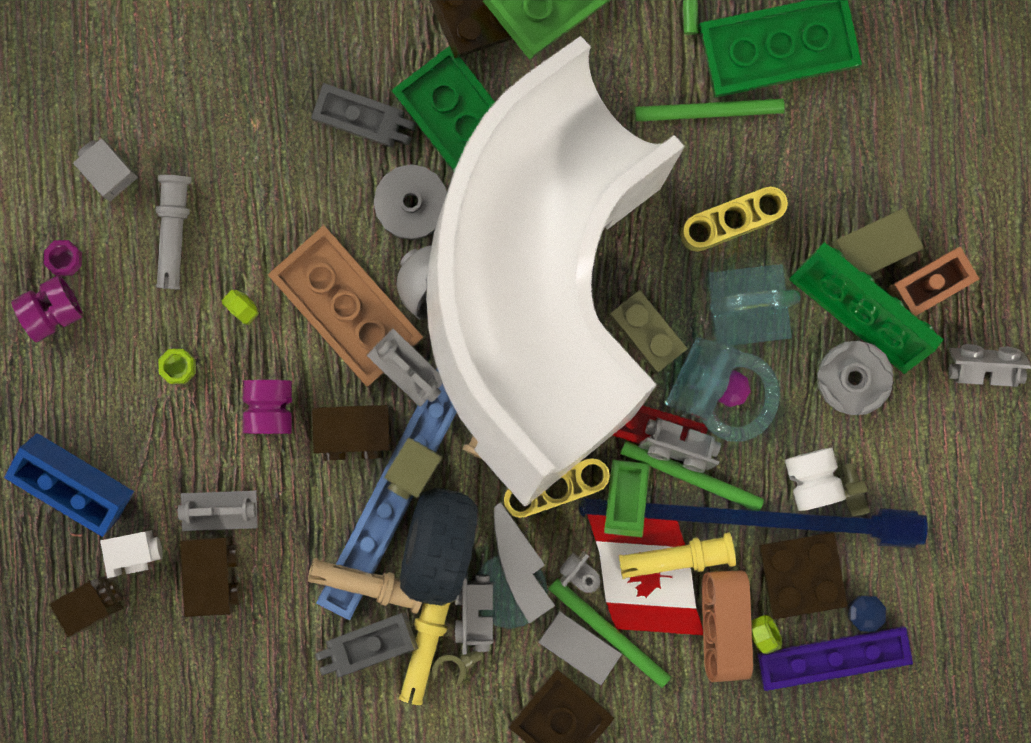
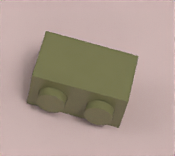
M905 208L847 234L830 244L831 247L839 250L848 262L859 271L870 275L874 280L883 277L880 269L891 264L894 265L896 270L916 261L914 253L924 249Z
M640 290L608 316L654 374L660 372L687 350V347Z
M408 437L384 477L391 482L388 489L406 500L411 495L418 498L443 457Z

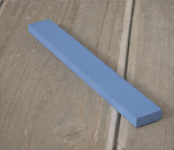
M443 384L438 388L441 393L434 401L430 402L427 399L421 407L417 406L336 565L371 574L375 573L414 497L411 495L406 500L388 489L391 482L384 477L408 437L435 453L437 452L457 413ZM325 585L316 604L350 620L363 595Z

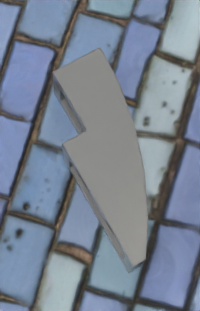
M500 502L494 507L495 535L499 558L514 599L525 618L531 623L555 606L533 575L545 564Z

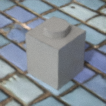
M102 138L97 142L95 140L90 141L83 146L77 154L79 158L73 162L102 197L110 202L138 178L117 152Z

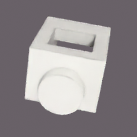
M152 530L100 541L107 578L122 575V567H125L126 574L148 570L147 562L160 560L163 557L160 540L158 537L153 538Z

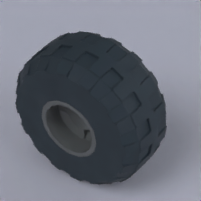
M434 487L431 490L424 491L419 497L406 540L400 574V589L409 599L443 606L455 601L458 594H460L470 563L477 526L478 509L468 495Z

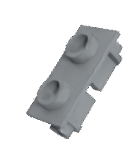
M394 329L366 355L419 407L427 399L432 402L440 395L441 391L438 388L443 382L439 372Z
M965 344L961 348L949 347V352L955 364H950L948 376L949 379H955L956 383L983 385L985 371L990 372V385L1018 387L1019 383H1026V369H1031V363L1024 352L1017 348L1000 347L998 351L984 350L981 346Z
M657 418L656 421L649 419L645 433L651 436L640 442L638 447L647 449V455L663 461H669L670 458L682 461L684 468L699 473H704L705 469L710 470L719 464V461L711 459V456L717 457L721 447V443L715 441L714 436L689 429L684 442L679 440L683 426Z
M257 490L181 493V505H178V519L182 520V531L258 528Z
M582 551L579 556L575 553L569 556L559 569L560 573L563 574L560 582L565 587L571 581L583 592L592 593L600 586V577L585 562L589 558L586 552Z
M467 572L460 594H458L455 600L456 605H463V620H456L455 642L463 643V654H467L468 645H475V651L487 652L490 651V644L494 643L493 616H479V610H493L494 582L490 581V575L476 574L475 581H468Z

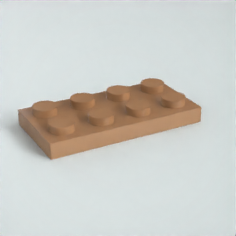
M324 225L268 274L272 281L366 387L371 386L384 374L366 355L392 329L412 347H415L424 339L419 331Z

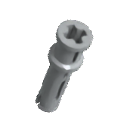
M158 175V182L161 183L160 205L156 207V213H158L157 217H161L156 288L180 290L183 219H187V215L190 212V209L186 208L187 185L191 184V177Z

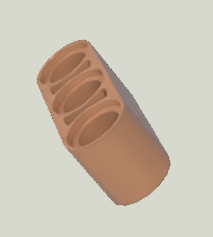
M743 570L706 572L702 578L704 665L706 675L711 682L748 680L753 672L751 600L748 576Z

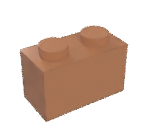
M960 246L888 286L886 289L890 296L899 299L908 311L917 316L978 281L979 277Z

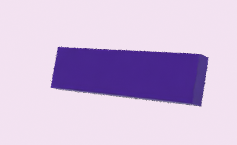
M905 626L785 647L769 654L756 653L764 691L913 664Z

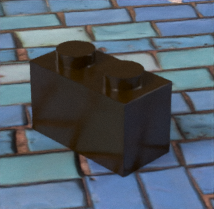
M390 405L312 408L313 452L317 454L323 453V461L346 460V452H361V459L384 458L383 451L392 450Z
M231 536L181 540L184 617L229 615L235 612V605H240L241 603L239 582H234L233 567H238L239 565L237 544L232 545Z
M103 576L84 583L49 603L66 636L69 638L124 609L120 602L124 598L114 580L108 581L107 577Z

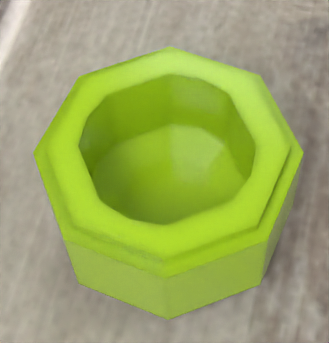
M231 289L221 300L222 304L245 325H249L259 314L254 301L238 290Z
M168 349L158 359L159 375L169 384H186L196 374V359L185 349Z
M763 615L751 620L752 639L759 651L769 654L781 649L782 637L776 623L770 616Z

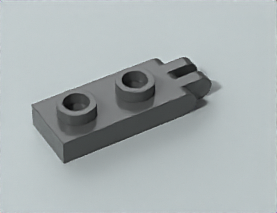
M323 83L311 117L312 121L393 148L395 141L404 145H410L412 138L398 133L400 128L414 132L417 125L412 121L404 119L405 112L398 108Z
M401 613L326 641L328 649L316 653L315 657L317 661L331 657L332 664L319 668L321 676L336 672L337 678L416 650L418 646L407 614Z

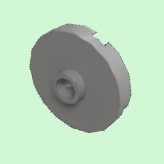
M411 164L396 167L384 175L376 187L374 197L376 216L385 230L398 238L416 240L426 237L435 232L447 195L446 187L438 175L426 167ZM409 195H413L418 199V204L413 208H408L404 205V200Z
M862 341L843 342L830 349L821 360L817 372L818 389L825 402L836 411L848 415L868 414L880 408L890 396L893 383V367L886 354L875 345ZM852 371L859 372L861 380L857 385H852L848 381V375Z

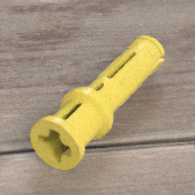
M730 532L724 533V536L721 538L700 541L698 537L692 538L689 541V545L618 555L622 579L693 567L694 571L702 572L705 567L721 564H728L730 567L736 566L734 545Z
M423 603L419 618H415V630L418 631L416 636L418 649L412 651L402 691L399 695L401 701L408 703L412 688H415L412 704H423V696L439 636H444L448 629L445 625V620L450 603L443 606Z

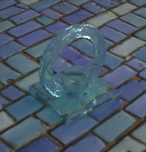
M783 264L710 272L707 274L710 295L709 309L712 313L716 348L792 338L788 307L797 305L801 300V296L796 290L786 289Z
M696 337L665 405L676 411L700 418L711 433L723 440L742 442L757 437L772 423L780 403V387L773 369L760 357L741 352L727 344ZM737 367L748 368L757 373L765 389V401L760 414L751 423L742 427H732L724 424L714 412L718 400L723 396L728 387L733 368Z

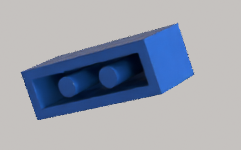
M38 433L19 448L4 476L8 481L101 537L116 524L134 493L130 488Z

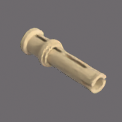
M313 558L308 582L376 598V602L383 606H387L390 603L410 608L411 613L417 614L419 612L422 602L409 599L400 589V579L395 578L394 573L388 572L381 576Z

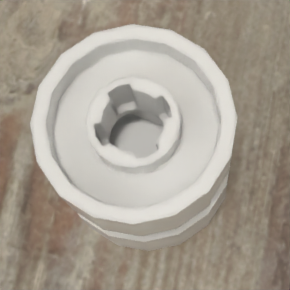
M832 447L785 459L789 479L797 482L798 485L793 490L798 511L814 509L846 499L841 478L833 475L838 466Z

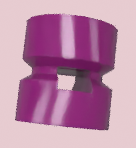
M56 275L40 284L39 292L36 293L29 290L11 301L20 324L36 343L54 334L56 325L59 324L66 327L84 316L77 298L61 275Z
M244 380L243 402L249 405V409L243 412V434H292V413L286 409V405L292 402V381Z

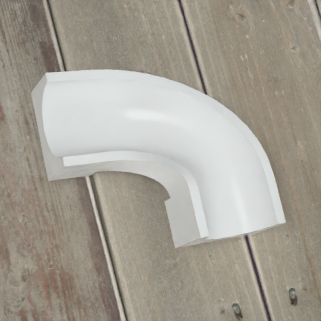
M581 36L524 75L504 92L484 115L469 139L451 180L434 232L428 265L427 312L429 334L435 363L445 391L460 419L478 441L474 449L476 453L524 507L628 423L636 415L656 386L654 381L599 321L592 300V268L602 230L604 228L608 230L659 191L685 147L675 135L663 144H653L641 140L626 130L613 117L601 100L593 83L589 69V51L591 46Z

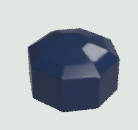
M859 595L849 604L848 620L859 631L875 632L886 621V607L876 596Z

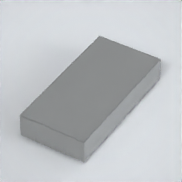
M561 611L557 613L538 641L539 644L599 685H602L622 655L617 649Z

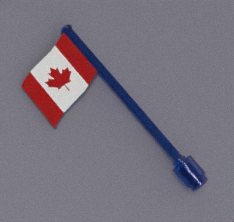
M585 496L580 498L578 503L580 515L585 517V514H587L600 553L605 599L611 619L616 629L703 635V627L695 604L691 568L622 579L618 555L685 545L678 521L870 534L871 538H876L878 546L915 548L916 545H925L928 532L927 516L918 515V512L914 510L880 508L878 515H872L871 518L646 503L642 537L604 533L608 500L587 499Z

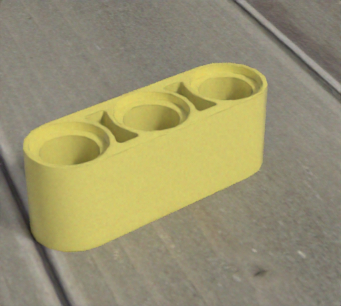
M765 187L695 214L681 228V241L691 251H703L768 226L780 219L786 212L788 206L787 197L783 191L776 187ZM762 197H770L777 203L776 214L767 215L761 211L759 202ZM734 210L740 213L743 219L742 226L737 229L727 226L724 220L725 212ZM698 223L705 226L708 230V239L705 242L694 241L689 235L691 225Z
M594 458L582 460L561 477L567 484L566 493L561 498H551L545 490L531 502L529 508L518 511L512 508L509 499L512 492L508 489L504 496V506L511 515L522 518L588 496L605 488L610 477L609 469L601 460ZM590 464L597 465L602 471V479L595 486H587L581 478L582 470Z

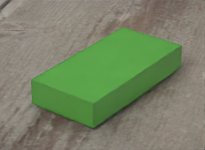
M612 460L604 533L642 537L650 464Z

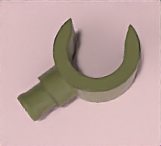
M854 464L842 466L845 475L843 477L845 482L843 485L846 496L845 502L850 516L856 517L870 514L871 511L864 497V493L868 492L865 482L863 480L860 481L858 474L855 472Z
M474 650L469 654L461 656L453 653L439 656L432 667L433 680L437 676L438 667L441 663L453 661L460 668L457 680L458 687L465 679L466 670L473 667L474 663L483 660L481 653Z

